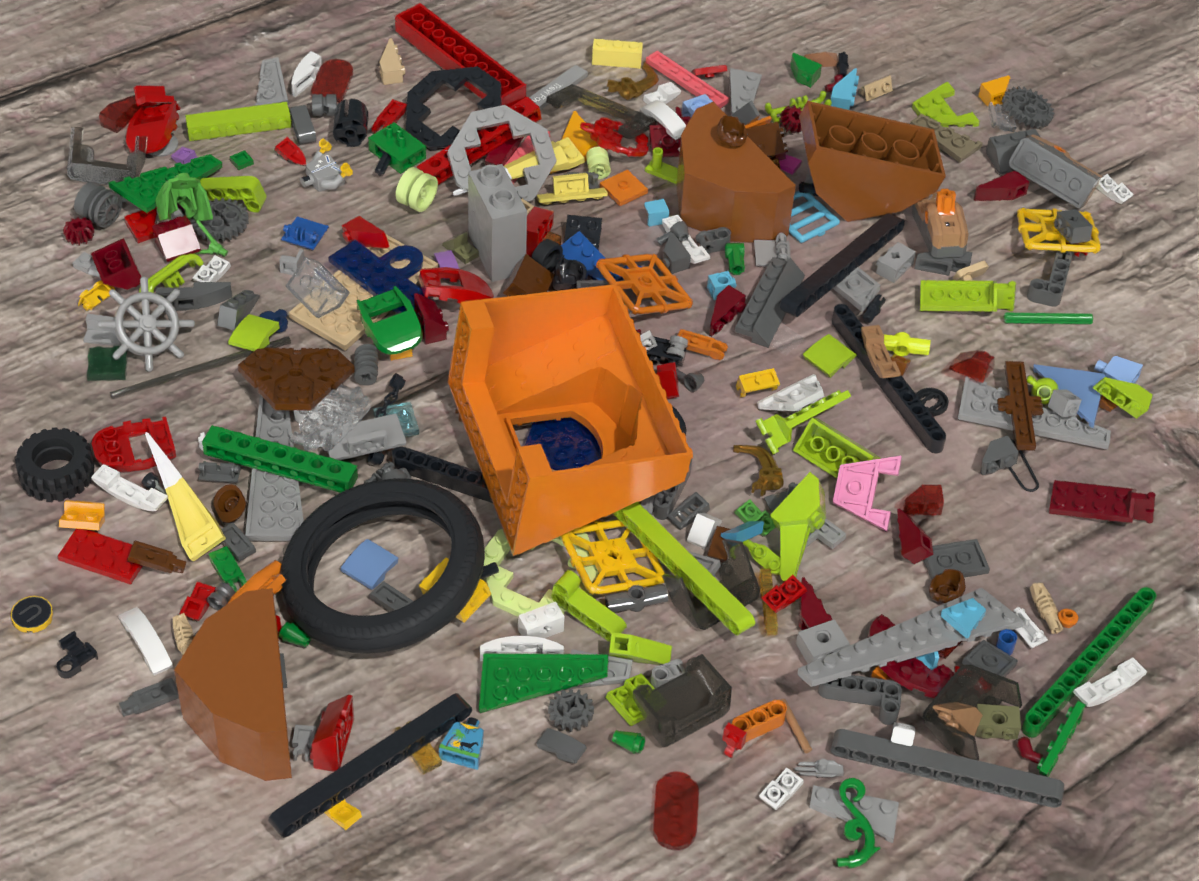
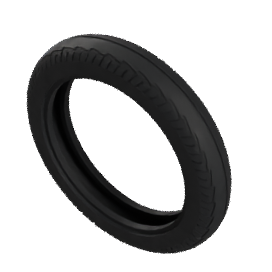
M393 478L372 481L352 487L320 505L302 522L292 536L286 548L280 574L286 579L281 589L284 604L291 618L303 632L317 642L340 651L373 654L398 650L413 645L445 627L461 612L472 597L484 567L485 548L482 531L477 519L468 506L456 495L438 485L415 479ZM412 515L434 522L451 537L450 558L439 580L420 598L400 609L370 616L350 615L328 607L315 596L314 578L323 555L341 535L363 522L382 516Z

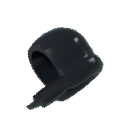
M565 255L557 258L555 261L553 289L556 291L576 289L577 281H586L588 279L585 265L577 260H567L564 258Z

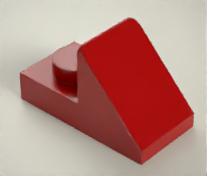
M675 362L657 365L656 374L659 376L662 389L666 391V398L679 397Z

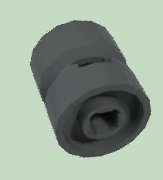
M312 94L313 116H323L324 114L334 116L337 106V94H327L326 97H323L322 94Z

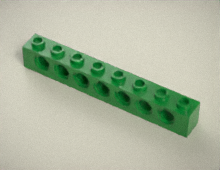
M212 425L202 441L204 455L340 493L354 487L358 479L357 465L285 446L277 442L267 441L259 437L249 436L241 432L231 431L223 427Z

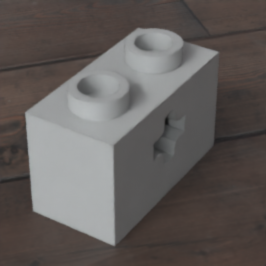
M897 242L888 249L884 256L878 259L876 274L895 283L913 265L916 251Z

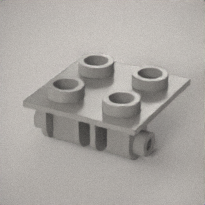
M779 233L776 236V240H754L756 266H768L772 257L788 261L791 258L789 241L784 233Z

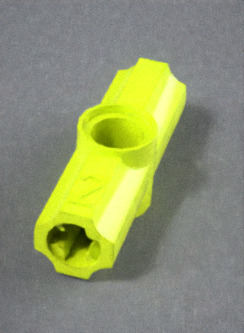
M905 332L896 333L895 336L883 334L886 349L893 351L896 355L906 356L909 353L929 355L931 340L911 338Z

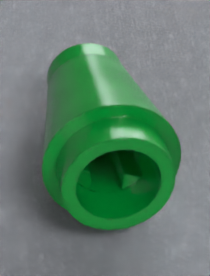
M286 622L279 634L283 641L307 648L312 639L293 622L291 624Z
M618 730L614 732L612 742L633 754L636 752L641 753L646 741L641 733Z

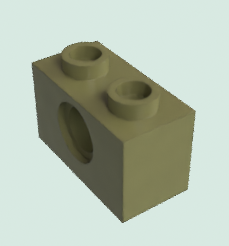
M977 704L976 708L983 716L976 730L975 737L986 739L1002 738L1005 740L1018 739L1021 729L1019 707Z

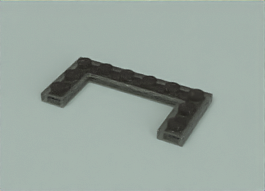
M574 84L548 95L546 103L558 109L578 100L583 105L592 106L600 112L611 114L614 118L623 119L626 123L619 126L618 133L627 139H633L648 131L650 125L657 124V120Z

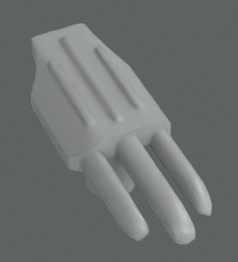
M820 759L816 762H799L800 766L815 767H795V770L802 771L799 774L804 776L837 777L844 775L843 765L838 764L834 760Z

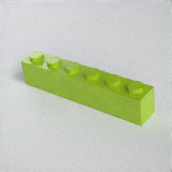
M287 102L185 115L189 141L291 128Z

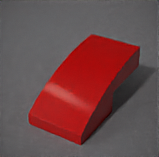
M197 582L191 596H187L179 615L184 613L187 618L200 621L210 606L207 598L211 593L215 592L216 587Z

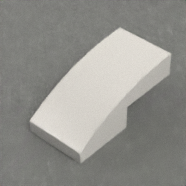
M672 82L659 85L656 92L644 95L643 101L649 104L654 100H658L667 104L681 94V90Z

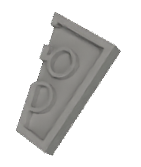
M571 649V654H595ZM609 656L608 677L571 688L625 683V680L630 678L633 660Z

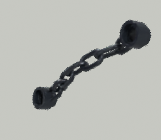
M397 373L392 376L389 386L393 388V391L384 397L385 403L382 408L377 409L375 418H378L379 412L386 416L385 410L388 405H392L397 401L398 392L404 387L406 382L403 376ZM392 395V398L395 399L390 402V399L387 400V398ZM382 451L370 453L367 461L373 465H381L385 455L382 454Z

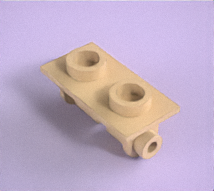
M891 75L862 86L859 89V94L865 96L867 102L893 91Z

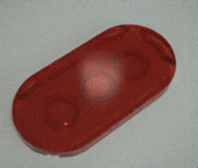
M331 59L324 62L312 86L311 97L312 94H322L323 97H326L327 94H337V102L343 101L353 77L352 65L342 59Z
M670 772L662 779L660 778L656 785L653 835L662 847L669 850H683L689 847L694 842L697 834L699 787L696 781L694 782L691 779V776L683 772Z

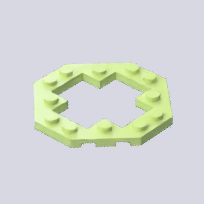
M503 529L498 530L485 547L484 566L496 562L499 568L498 573L484 578L491 591L493 606L518 617V615L553 603L554 601L551 598L552 590L548 589L538 603L506 588L513 579V572L499 565L511 549ZM586 533L575 534L590 541ZM561 536L551 540L564 546ZM573 544L578 556H590L587 550ZM570 558V559L568 560V566L571 567V568L576 569L575 567L572 566V564H571V562H570V560H571V558ZM584 566L591 582H595L599 575L596 566ZM581 580L579 588L589 594ZM559 606L562 613L565 614L566 610Z

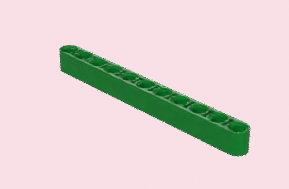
M1148 587L1141 588L1027 712L1022 725V732L1025 736L1030 738L1039 736L1075 696L1073 693L1074 689L1087 683L1151 612L1156 599V593L1153 589Z

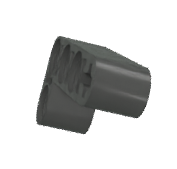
M1056 252L1049 281L1042 279L1031 280L1027 293L1028 300L1051 307H1056L1060 304L1073 255L1072 252Z
M692 459L684 482L656 494L653 507L655 518L665 520L667 515L673 511L691 474Z
M851 675L820 684L818 687L819 695L825 699L878 706L879 720L883 724L893 725L894 722H897L901 706L902 688L895 681Z

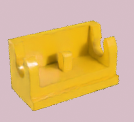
M774 368L739 375L736 388L741 390L740 397H745L748 392L772 387V391L777 390L780 382Z

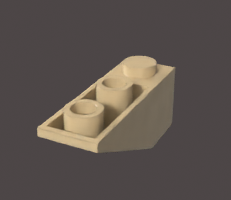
M392 38L389 39L380 60V76L383 85L403 82V75H405V67L402 65L401 56L398 55L397 44L394 45Z

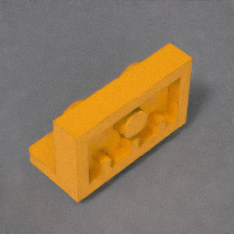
M66 500L64 502V514L59 519V527L100 530L105 522V504Z

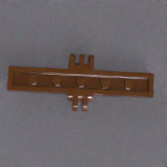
M1005 361L1004 368L1008 395L997 399L998 410L1011 414L1016 449L1035 451L1036 440L1032 415H1042L1044 413L1042 399L1039 396H1029L1024 362Z

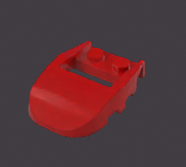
M176 100L172 104L148 107L146 109L144 107L139 108L130 119L126 133V144L131 154L143 155L153 153L164 148L172 138L171 132L177 129L176 121L179 120L177 111L181 109Z
M450 267L420 269L419 281L424 297H438L439 300L443 301L452 298L457 299V303L465 302V300L473 301L494 298L489 285L482 278L471 272ZM441 278H449L450 282L460 280L462 287L441 286L440 280Z
M166 416L162 417L161 421L151 422L150 418L142 419V422L131 423V420L123 422L122 426L116 428L109 426L98 431L92 439L95 459L101 466L104 464L119 472L140 471L157 466L153 455L152 458L145 460L134 459L129 438L145 433H150L169 460L175 458L176 450Z

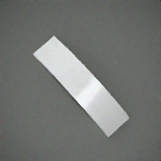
M654 100L640 108L641 112L648 118L653 117L662 124L672 138L677 140L681 137L686 125L669 106L661 101Z
M679 215L662 219L666 233L670 232L673 224L682 221ZM690 235L685 241H680L691 255L690 263L696 264L710 259V255L703 246L698 247Z
M104 464L91 477L106 492L139 509L157 511L168 499V495L153 488L148 491L121 478L119 471Z
M138 607L118 615L127 632H130L144 655L145 662L154 676L173 667L157 633Z
M503 637L480 646V661H483V654H563L564 646L540 637Z
M1131 658L1118 665L1116 671L1092 684L1090 682L1074 689L1073 693L1087 707L1096 706L1127 690L1146 675L1147 671L1134 658Z

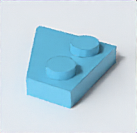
M974 598L943 609L941 617L967 639L970 637L971 631L978 626L979 621L985 616L986 609Z

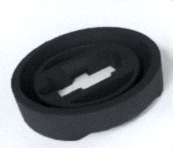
M923 388L916 394L923 404L932 398L938 399L936 405L930 408L926 407L933 417L943 414L948 408V397L939 389Z

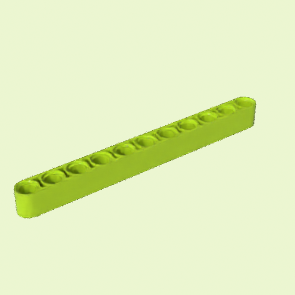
M635 502L613 513L733 634L738 636L755 625V619L750 611L640 503Z

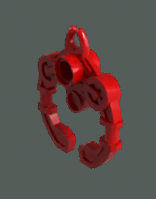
M605 117L596 120L595 124L580 123V128L590 133V138L596 141L597 145L601 148L610 149L618 154H625L628 157L647 155L648 137L632 127V125L622 124L620 121H613ZM613 130H622L627 132L628 135L635 137V141L638 143L636 148L621 146L620 143L623 135Z

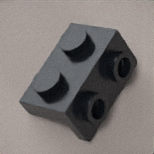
M654 337L657 346L647 350L649 360L652 363L675 362L676 367H683L684 359L682 357L666 354L667 349L670 347L669 340Z

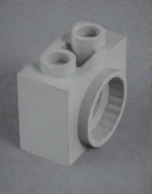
M835 619L799 631L796 641L797 647L808 664L850 646Z

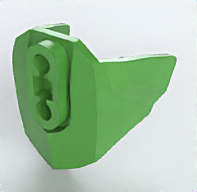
M181 173L163 184L155 200L160 221L171 219V214L178 210L177 204H180L185 209L188 219L194 217L195 220L199 221L213 220L207 193L199 179L190 178L188 173Z

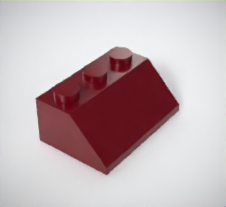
M124 238L91 253L103 284L126 290L140 285L142 276Z

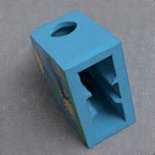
M469 717L466 724L454 723L439 746V759L478 770L484 742V730L478 728L479 720Z

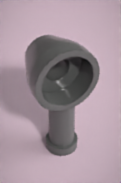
M684 221L673 224L670 232L656 238L660 246L668 241L672 233L675 234L679 241H685L689 237L687 224Z
M677 368V377L683 381L688 391L695 392L704 383V376L701 373L685 374Z

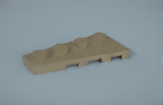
M920 114L910 122L913 125L934 129L938 147L959 163L982 148V142L978 140L977 142L972 141L970 136L966 134L962 136L954 132L955 129L943 127L940 122L923 114Z

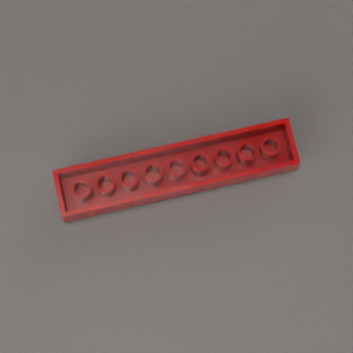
M419 3L395 15V31L444 70L478 66L501 82L502 105L507 107L513 106L526 97L527 85L423 4ZM468 81L463 84L481 99L486 96L485 93Z

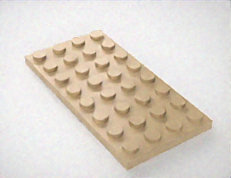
M386 235L390 247H365L289 312V318L346 351L365 334V328L360 319V311L357 310L356 300H366L393 290L394 286L407 297L420 285V269L438 268V263ZM390 311L372 317V322L380 321Z

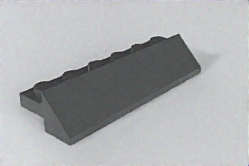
M772 257L735 327V332L752 337L751 343L769 348L786 315V312L780 309L782 299L801 284L805 277V274L791 258L788 261Z

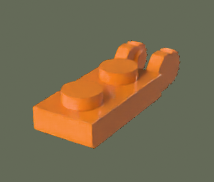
M680 329L677 335L688 340L687 350L707 356L710 355L715 360H722L725 356L724 352L728 349L727 344L722 341Z

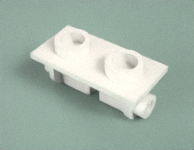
M1017 607L1013 611L1024 620L1023 627L1015 630L1031 649L1048 641L1043 630H1040L1031 621L1023 608Z

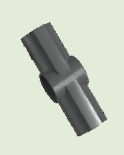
M664 584L645 588L634 585L628 591L605 595L606 607L612 612L628 609L639 612L645 606L668 602L667 588Z

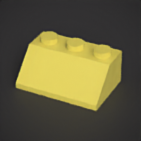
M594 39L592 65L641 69L643 43Z

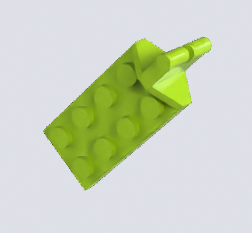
M921 280L920 311L997 312V309L1013 311L1016 282Z
M838 390L786 418L776 414L764 421L760 418L755 422L762 435L768 433L770 438L765 441L772 455L779 452V447L791 441L792 427L846 400L851 395L848 390L842 393Z

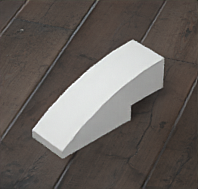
M311 51L297 66L292 78L293 97L298 96L317 80L316 74L322 70L320 55Z

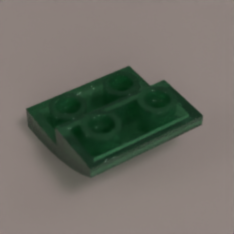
M97 346L90 348L87 381L126 380L128 350L119 359H114L113 353L120 346Z

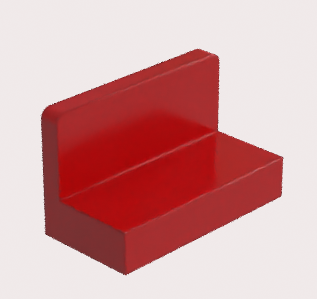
M164 86L134 87L137 106L158 107L164 104H172L174 101V96H166Z

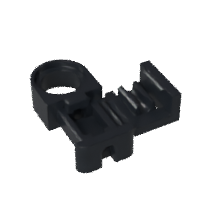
M75 631L59 640L60 648L68 651L67 655L56 664L58 675L61 678H71L82 671L81 666L93 658L98 660L97 651L88 642H85L84 645L77 637ZM64 665L72 666L69 671L61 670Z

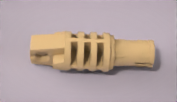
M1043 583L1032 584L1030 592L1041 618L1046 620L1052 634L1060 633L1063 630V626L1058 619V610L1050 593Z
M184 613L173 617V632L177 648L182 652V655L194 638L192 626L189 624Z

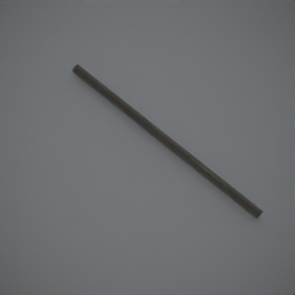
M288 336L269 342L270 344L265 348H277L290 344L291 339ZM246 349L112 391L110 395L112 399L119 398L246 358L254 351Z

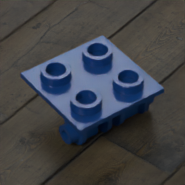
M297 216L292 224L284 225L283 231L286 233L281 240L314 250L329 226Z

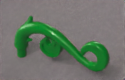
M856 778L845 779L839 787L841 800L856 818L846 822L844 827L845 837L850 841L859 840L862 836L861 832L856 831L859 828L865 836L864 846L860 852L855 850L852 855H847L846 858H837V867L848 866L849 869L865 864L880 850V847H875V835L868 819L846 796V790L854 788L857 791V796L853 798L854 802H858L864 797L866 787L863 782Z

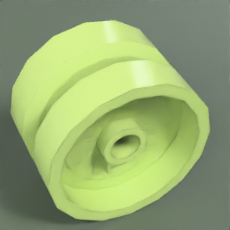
M411 167L399 180L396 189V199L399 203L410 206V208L418 212H423L435 198L438 180L430 174H424L423 171Z

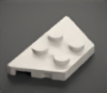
M813 374L758 401V409L799 411L804 406L815 403L818 399L824 397V393L819 381H817L816 375Z

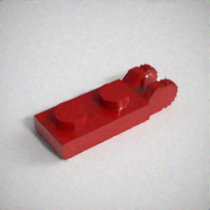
M392 99L377 117L371 132L377 133L381 125L385 128L393 122L397 123L407 111V104Z

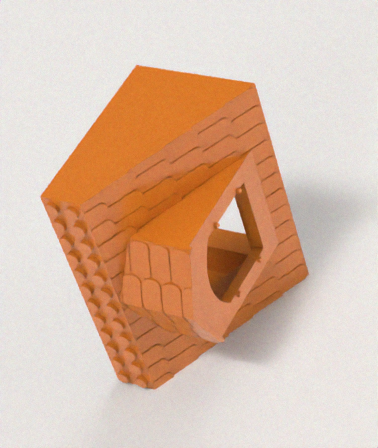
M615 284L460 303L448 384L513 556L542 543H547L576 528L583 527L601 517H606L637 501H642L685 481L686 475L689 472L690 461L693 459V451L686 442V435L680 429L679 420L675 418L672 404L666 398V391L661 387L659 376L653 369V363L647 356L646 347L641 343L640 334L636 331L634 321L628 314V307L624 305L622 294L618 292ZM571 417L583 424L594 435L601 449V459L580 468L552 471L542 445L520 446L513 425L521 426L523 423L553 419L558 421L561 418Z

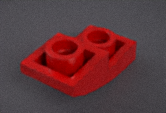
M792 575L779 587L777 585L773 587L761 599L774 613H777L807 592V589Z

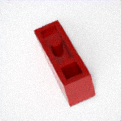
M357 216L341 225L344 231L342 233L344 239L355 246L390 247L385 232L361 216Z

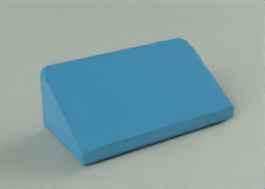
M748 521L721 533V536L730 543L737 545L761 534L764 521Z

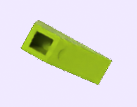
M1106 377L1092 387L1136 419L1149 410L1153 395L1138 384Z
M612 632L608 656L633 660V662L663 665L670 662L672 646L634 635Z

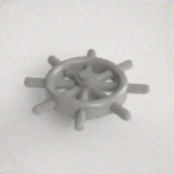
M143 276L140 279V293L133 294L124 299L116 290L112 289L109 291V295L120 306L115 313L114 321H99L98 327L114 328L115 334L122 344L113 353L114 359H119L128 350L134 354L145 356L146 370L151 372L153 370V356L167 349L178 358L184 357L183 351L173 342L178 335L179 327H194L195 321L179 320L178 314L171 304L180 295V290L174 289L167 298H164L159 294L148 291V278ZM142 301V314L132 304ZM149 302L158 305V307L151 314ZM125 311H128L136 320H123ZM164 311L169 320H156ZM170 327L168 337L157 328ZM124 328H135V331L128 337ZM151 333L162 343L152 347ZM140 336H144V347L134 343Z

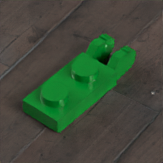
M225 546L208 553L209 559L223 583L231 586L236 593L237 588L234 583L239 581L242 587L247 580L228 547Z

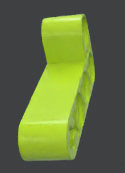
M254 176L201 178L200 180L210 201H214L215 198L218 201H221L222 198L224 200H243L249 211L257 213L261 210L267 198L260 181Z
M567 570L554 584L551 593L552 600L610 642L611 633H622L627 628L626 622L579 588L581 582L579 576L575 572Z

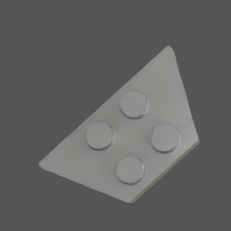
M857 267L833 289L862 312L880 291V284Z

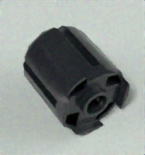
M350 98L349 104L345 99L336 106L333 124V137L336 142L340 141L343 144H347V147H356L361 145L362 141L367 137L369 114L363 102Z

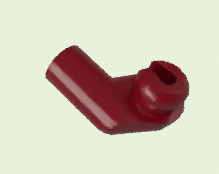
M835 75V81L825 85L826 93L833 91V86L843 79V75Z
M1022 737L1018 740L1017 747L1021 757L1039 764L1043 754L1033 751L1030 739Z

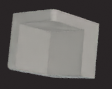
M300 249L296 257L281 255L279 259L280 273L298 276L305 263L304 250Z

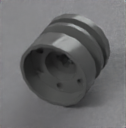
M91 181L86 183L77 193L74 209L77 215L83 218L86 217L92 223L106 228L118 218L122 209V198L112 190Z

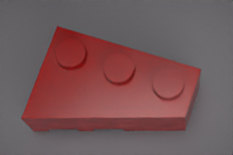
M534 206L527 214L526 254L529 257H532L535 248L543 240L547 239L554 224V211Z

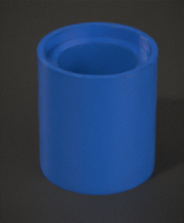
M1009 629L1002 630L999 633L995 647L1011 655L1017 642L1016 633Z

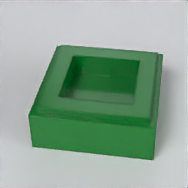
M245 150L230 156L231 163L238 171L254 164L253 159Z

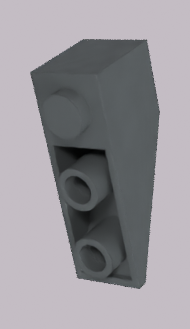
M243 290L221 304L217 326L235 330L239 323L250 314L260 295L254 294L251 290Z

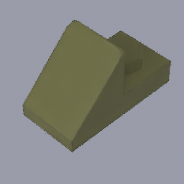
M467 232L455 235L442 243L447 250H451L453 255L465 265L479 257V251L467 242Z

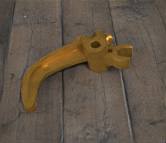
M643 63L642 68L647 73L646 78L638 82H634L628 77H623L621 81L608 80V92H619L623 98L630 100L632 97H639L644 91L656 85L659 78L647 63Z
M733 445V452L752 454L757 457L762 469L759 471V478L752 484L751 493L760 489V496H764L766 490H778L783 487L782 470L778 468L771 453L759 446Z

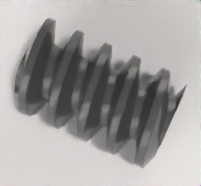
M372 344L360 345L355 350L354 379L360 385H372L377 381L378 349Z

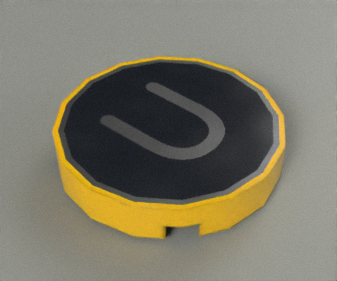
M25 597L19 600L11 610L12 623L21 632H39L45 629L52 621V605L43 597Z

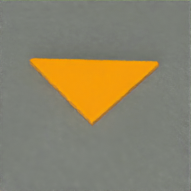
M573 111L562 139L568 137L583 155L586 162L587 152L591 148L600 146L590 138V133L580 128V123L585 121L576 111Z

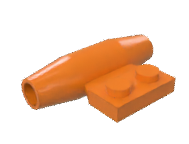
M274 560L255 573L231 597L227 604L246 591L273 588V595L282 589V584L286 581L284 576L280 574L282 564Z

